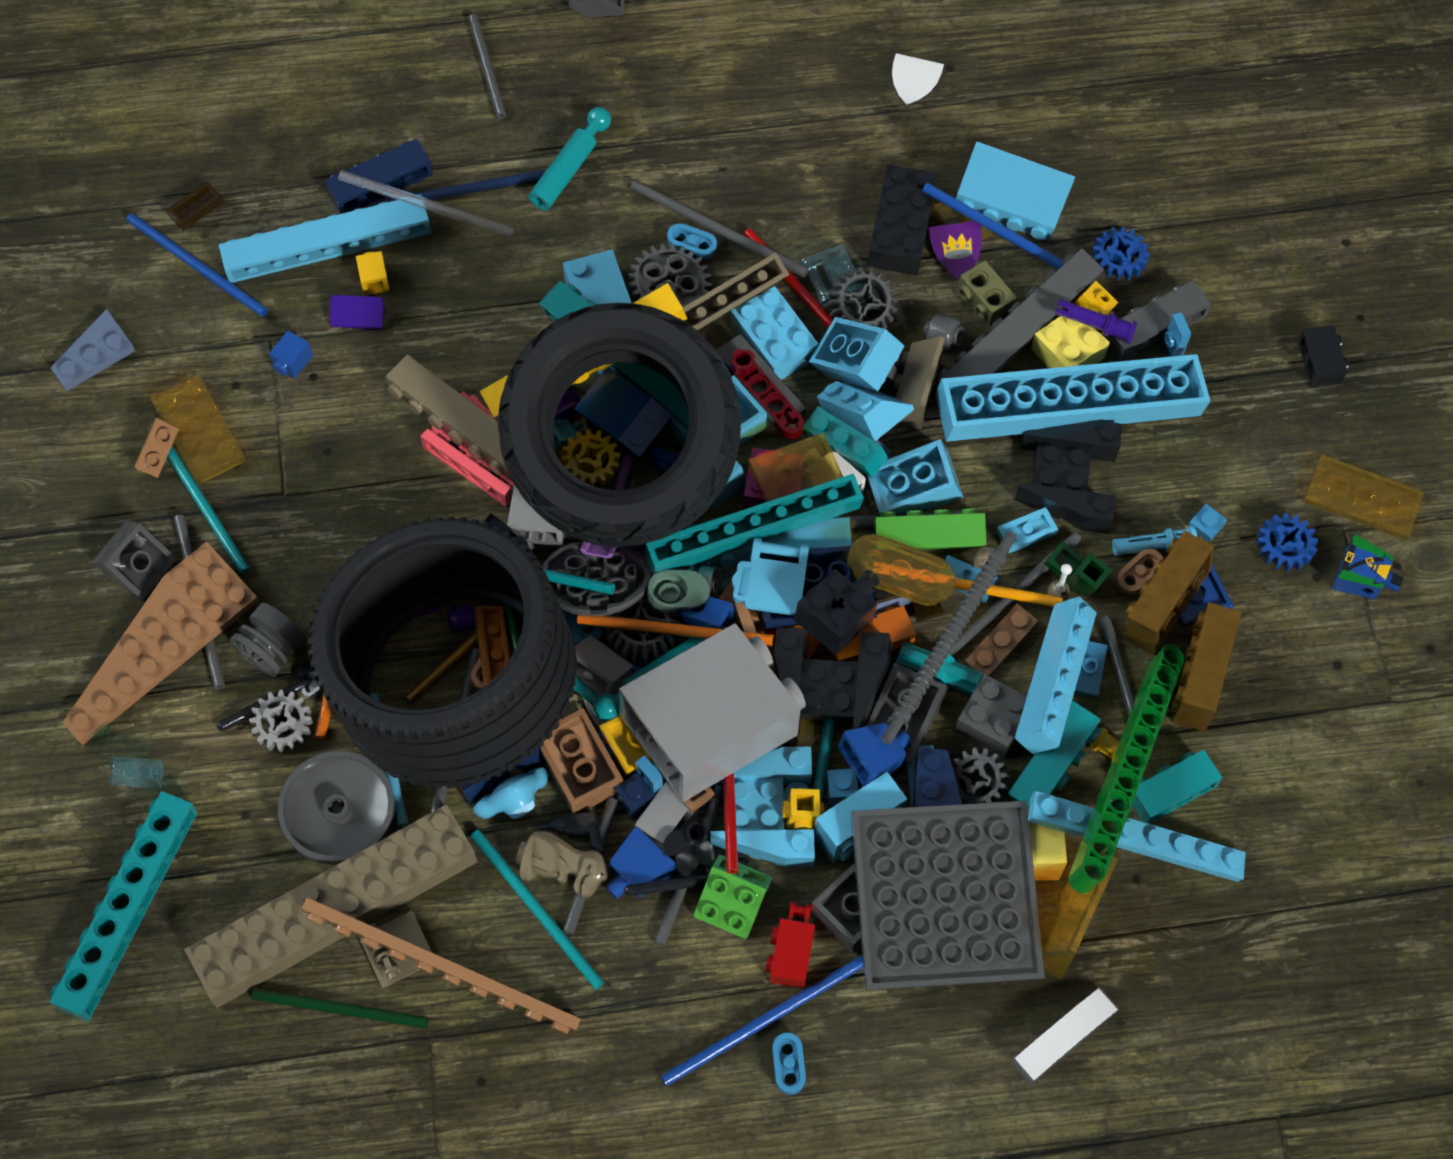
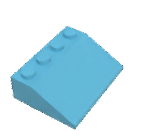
M976 141L956 199L997 223L1008 227L1010 230L1020 231L1031 235L1035 239L1049 242L1075 176Z

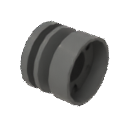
M262 602L249 617L255 629L242 625L239 628L240 634L235 633L230 642L250 665L269 676L275 677L281 671L278 665L285 666L288 662L282 651L294 655L307 639L292 620L276 608Z

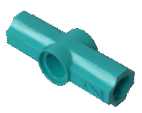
M904 642L896 663L918 673L931 652ZM948 654V657L944 659V664L940 665L941 668L937 671V676L933 677V680L972 696L983 673L957 663Z

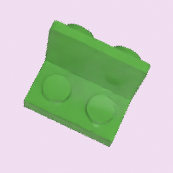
M719 854L711 868L694 917L746 939L749 936L762 900L773 877L739 862L738 872L729 874L726 872V857Z

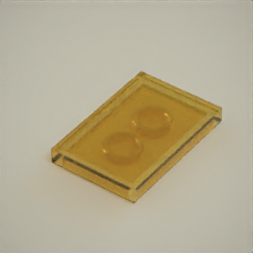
M824 433L751 458L748 461L765 503L843 477Z

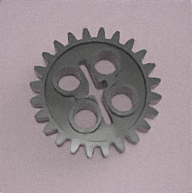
M661 244L658 251L654 246H651L649 253L643 250L641 258L636 256L634 264L630 265L627 282H629L628 291L632 292L631 300H639L668 283L683 308L711 291V274L707 273L708 266H700L701 257L693 259L694 251L688 254L684 253V246L679 251L675 250L674 244H671L670 249H666L664 244Z

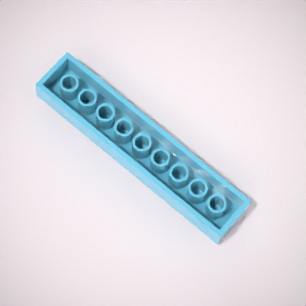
M1197 354L943 378L935 393L946 442L1024 434L1027 430L1094 420L1126 424L1201 416L1210 403V397Z

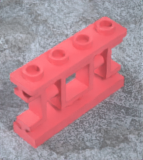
M464 392L461 393L462 396L495 419L491 411L484 407L483 403L476 396H469ZM432 426L431 431L427 429L421 435L423 449L505 507L511 502L514 489L512 479L509 480L501 475L500 480L492 475L489 464L482 459L480 461L475 459L464 445L460 444L458 446L459 450L449 444L451 439L448 437V433L442 429L437 430Z

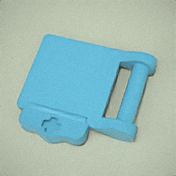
M754 537L751 562H739L737 572L732 578L733 600L736 603H744L746 609L795 616L797 603L802 599L809 545L801 544V547L768 543L762 542V538ZM760 553L799 558V563L759 557Z

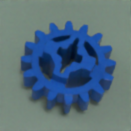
M1112 227L1110 234L1103 231L1101 238L1097 237L1092 255L1094 260L1107 271V278L1113 274L1116 275V281H1119L1121 276H1124L1128 281L1132 274L1138 277L1140 271L1145 270L1150 255L1147 252L1148 244H1141L1143 236L1135 237V230L1126 233L1125 227H1122L1121 231L1117 232Z
M1284 513L1282 519L1274 515L1271 521L1266 520L1264 522L1263 528H1260L1257 534L1260 538L1257 540L1256 546L1262 547L1259 552L1260 556L1267 555V565L1275 562L1276 570L1282 565L1285 566L1287 572H1290L1293 565L1297 570H1300L1303 563L1306 565L1310 563L1317 551L1315 546L1318 539L1312 537L1315 529L1306 528L1307 520L1300 523L1298 522L1299 515L1289 519L1288 513Z

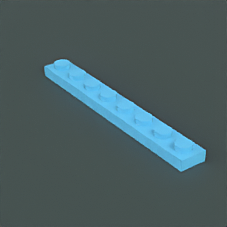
M1035 791L1031 794L1028 822L1084 837L1094 808ZM1127 818L1117 844L1118 848L1235 882L1244 879L1246 852Z

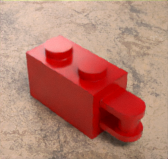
M791 901L788 920L780 918L779 927H773L770 944L776 946L774 956L768 955L765 972L770 973L769 983L804 989L815 925L808 923L811 904H807V907L795 905L796 902ZM793 916L805 918L804 923L793 921Z

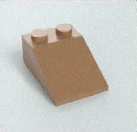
M584 708L564 717V719H560L557 730L554 729L551 738L543 742L544 745L540 749L541 754L572 814L581 813L606 800L608 797L614 796V788L624 782Z

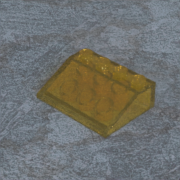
M1115 850L1105 878L1086 894L1076 892L1071 887L1069 880L1064 889L1058 887L1052 899V903L1056 904V907L1052 914L1046 912L1040 928L1045 930L1041 937L1044 972L1059 979L1063 978L1077 952L1121 852ZM1071 861L1063 876L1066 879H1069V874L1073 866V862Z

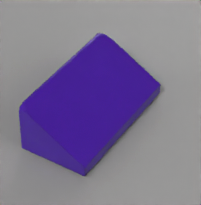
M331 295L330 327L383 329L385 304L382 297Z

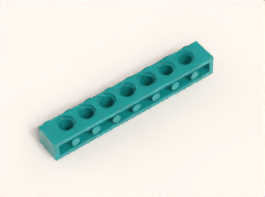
M163 791L160 792L158 798L152 800L148 809L149 815L145 823L140 824L134 836L135 841L131 849L126 850L121 859L122 866L117 875L110 879L107 886L108 892L103 902L100 901L96 905L93 912L94 919L89 928L83 930L79 938L80 945L75 955L72 954L68 958L65 965V974L61 981H58L52 988L50 1003L56 1009L86 1022H89L198 813L192 803ZM170 822L167 829L158 831V826L161 823ZM157 847L156 852L152 856H144L148 848ZM143 873L142 878L138 882H130L134 874ZM122 899H129V903L125 908L117 909V904ZM115 925L112 934L103 936V931L107 926ZM100 951V958L96 962L89 963L91 954ZM82 978H87L86 985L82 989L75 990L76 982Z

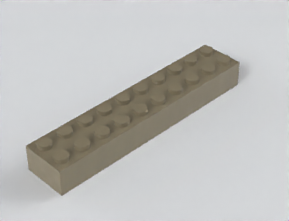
M446 804L184 950L208 997L218 1008L345 937L333 931L334 925L323 921L322 925H318L305 918L307 913L303 912L302 906L307 897L368 924L477 863L476 855Z

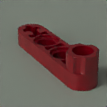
M741 348L735 350L732 354L731 375H734L767 412V418L785 438L796 439L800 437L804 430V419L756 364L752 351L749 349L742 350ZM761 382L767 388L763 392H755L751 387L754 383ZM777 401L782 404L783 408L779 411H771L768 408V404ZM787 420L791 424L797 423L796 429L793 427L787 428Z

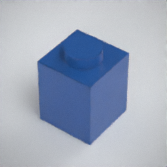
M287 331L269 353L272 367L277 373L282 376L287 374L295 379L313 357L309 342Z

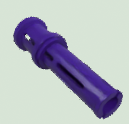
M1060 298L1057 305L1067 308V311L1057 307L1055 310V315L1101 330L1104 336L1112 335L1121 338L1126 344L1130 343L1137 326V322L1134 320L1128 322L1119 319L1114 313L1104 315L1065 301Z

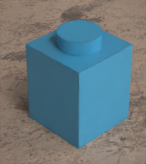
M851 768L827 770L826 790L828 808L834 807L858 791L857 776Z

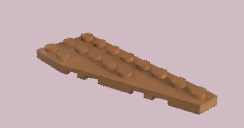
M205 542L162 577L63 721V724L82 745L259 602L257 596L208 542Z

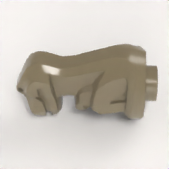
M546 831L533 832L527 842H521L517 852L516 863L520 864V878L522 880L531 881L536 876L556 878L559 883L564 884L567 882L568 876L573 875L576 876L573 888L578 896L582 895V897L586 898L592 896L599 884L608 877L604 857L599 852L579 851L561 838Z

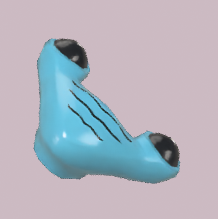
M534 766L526 774L515 775L504 780L491 795L481 796L475 801L473 812L482 819L491 818L500 812H504L512 819L527 817L528 813L535 807L534 794L548 782L549 775L547 769Z

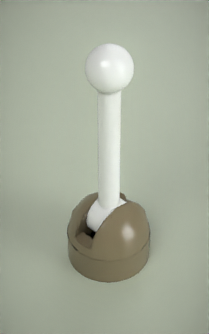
M1069 564L1062 565L1060 580L1053 581L1047 590V595L1062 597L1063 602L1067 601L1070 594V588L1065 582L1067 575L1072 572V567Z

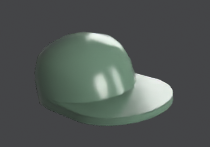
M691 570L659 571L649 580L647 589L649 602L656 610L663 613H671L678 609L697 608L707 601L710 594L708 581L701 574Z

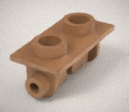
M155 418L134 468L142 473L158 478L179 429Z

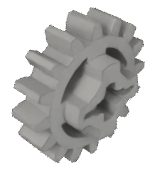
M279 690L277 697H274L269 692V699L267 701L261 698L258 699L261 705L260 708L252 707L251 709L256 716L249 719L250 724L256 726L251 732L253 736H259L257 741L260 745L267 742L266 747L269 751L274 746H277L279 752L283 753L284 746L287 745L291 750H294V742L297 741L303 744L302 734L310 735L311 733L310 729L306 726L313 724L312 718L307 716L311 713L309 706H304L305 701L302 697L295 701L296 696L292 691L288 697L284 695L283 690ZM294 708L299 713L300 721L292 717ZM283 717H285L286 723L280 722V724L277 725L276 720L281 721ZM263 721L270 725L268 734L263 730Z

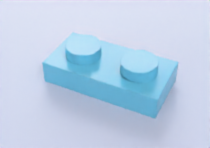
M1045 507L998 526L996 532L1001 541L1007 532H1012L1016 535V539L1008 551L1009 554L1056 535L1058 528Z

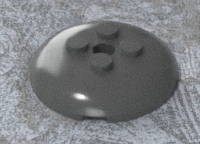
M579 540L559 548L543 564V569L615 584V591L613 595L550 582L561 609L571 614L585 617L612 615L631 607L644 596L648 589L649 580L652 578L651 569L645 554L635 546L616 547L611 558H603L583 554L581 546L584 541Z

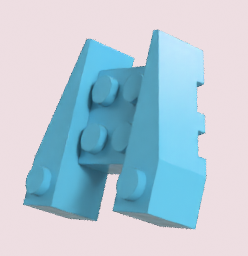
M781 747L766 753L734 772L737 852L747 854L749 857L758 860L763 859L773 862L775 865L784 868L814 866V829L784 830V818H782L783 785H789L794 782L811 784V747ZM723 779L713 784L712 786H723ZM711 831V844L713 846L726 850L725 831Z

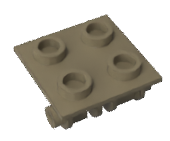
M413 911L379 927L376 924H371V926L432 953ZM363 945L382 988L420 971L414 967L416 962L405 957L404 962L387 955L389 950L378 945L375 950Z

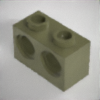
M986 260L960 275L958 292L963 300H968L973 306L979 319H984L990 326L1000 317L1003 318L1009 314L1008 310L1016 303L1017 297Z

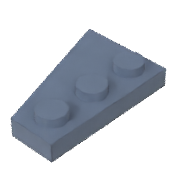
M106 309L52 365L51 370L65 391H68L135 352V349Z

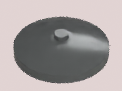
M348 751L325 752L304 761L287 778L278 801L279 823L288 842L304 857L323 864H339L383 840L391 828L395 814L394 794L385 773L368 758Z

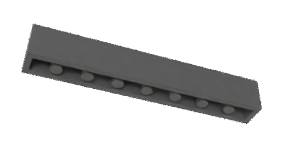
M1083 248L1076 254L1073 252L1069 253L1062 260L1061 264L1063 266L1058 271L1053 268L1043 278L1045 282L1040 287L1036 284L1025 295L1027 299L1023 303L1017 301L1008 310L1009 316L1004 320L1001 317L997 319L990 327L992 331L987 336L981 334L972 343L974 347L968 353L965 350L961 352L953 361L955 365L950 370L945 367L936 376L937 383L933 390L937 391L943 378L995 374L999 372L1034 339L1035 333L1059 316L1055 315L1056 307L1063 310L1067 309L1057 305L1060 298L1073 303L1098 280L1104 269Z

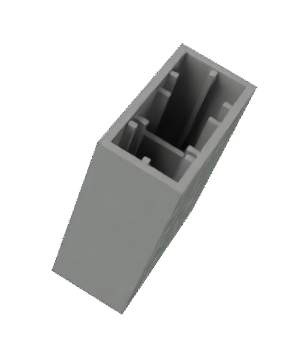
M736 623L619 688L620 718L682 803L798 735L800 710L806 706L800 688L791 678H786L782 681L777 678L770 669V666L773 665V659L766 644L758 636L748 640Z

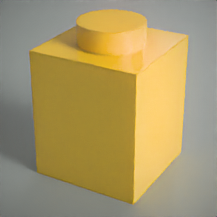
M382 251L366 252L363 255L356 256L364 296L390 291Z

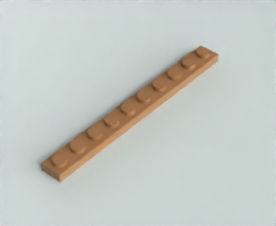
M308 897L302 906L303 912L307 913L305 918L313 923L322 925L323 921L334 925L333 931L340 935L349 937L352 933L361 937L360 943L376 950L379 945L389 950L387 955L404 962L406 957L416 962L414 967L429 974H431L432 970L444 974L442 979L456 986L460 982L471 986L470 992L486 998L487 994L498 998L497 1004L513 1010L515 1006L525 1010L524 1016L534 1021L541 1022L542 1018L553 1023L551 1028L561 1033L568 1034L569 1030L572 1032L577 1030L581 1019Z

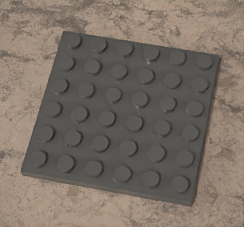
M1027 801L857 810L851 812L866 991L1041 980L1045 978Z

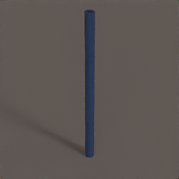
M545 170L368 202L369 207H372L382 202H392L407 196L420 194L423 202L539 181Z

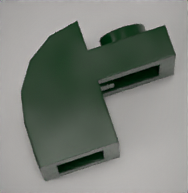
M1063 541L1044 562L1060 578L1062 575V565L1069 564L1072 567V572L1067 575L1065 582L1068 584L1070 591L1084 596L1095 592L1112 571L1093 553H1089L1083 558Z

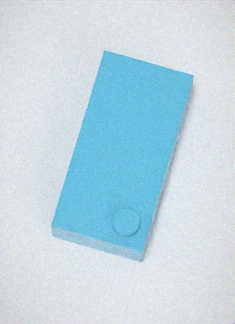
M613 249L563 263L566 285H574L582 293L581 297L584 300L588 301L591 299L597 305L631 303Z

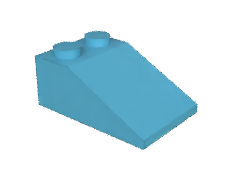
M941 439L886 460L873 479L868 476L879 514L880 512H896V514L907 511L938 508L964 498L950 454Z

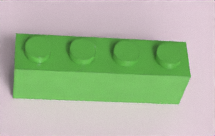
M961 509V514H951V510H934V515H923V511H907V516H896V512H880V517L873 519L875 552L983 548L987 546L985 513H978V509Z

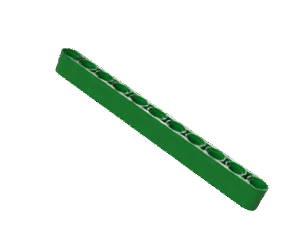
M1168 644L1164 646L1150 661L1069 874V883L1078 893L1086 894L1105 878L1184 664V654L1175 645Z

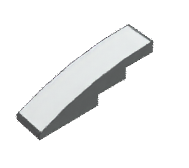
M1098 987L1022 1050L1010 1063L1031 1085L1092 1035L1097 1028L1119 1011V1008Z

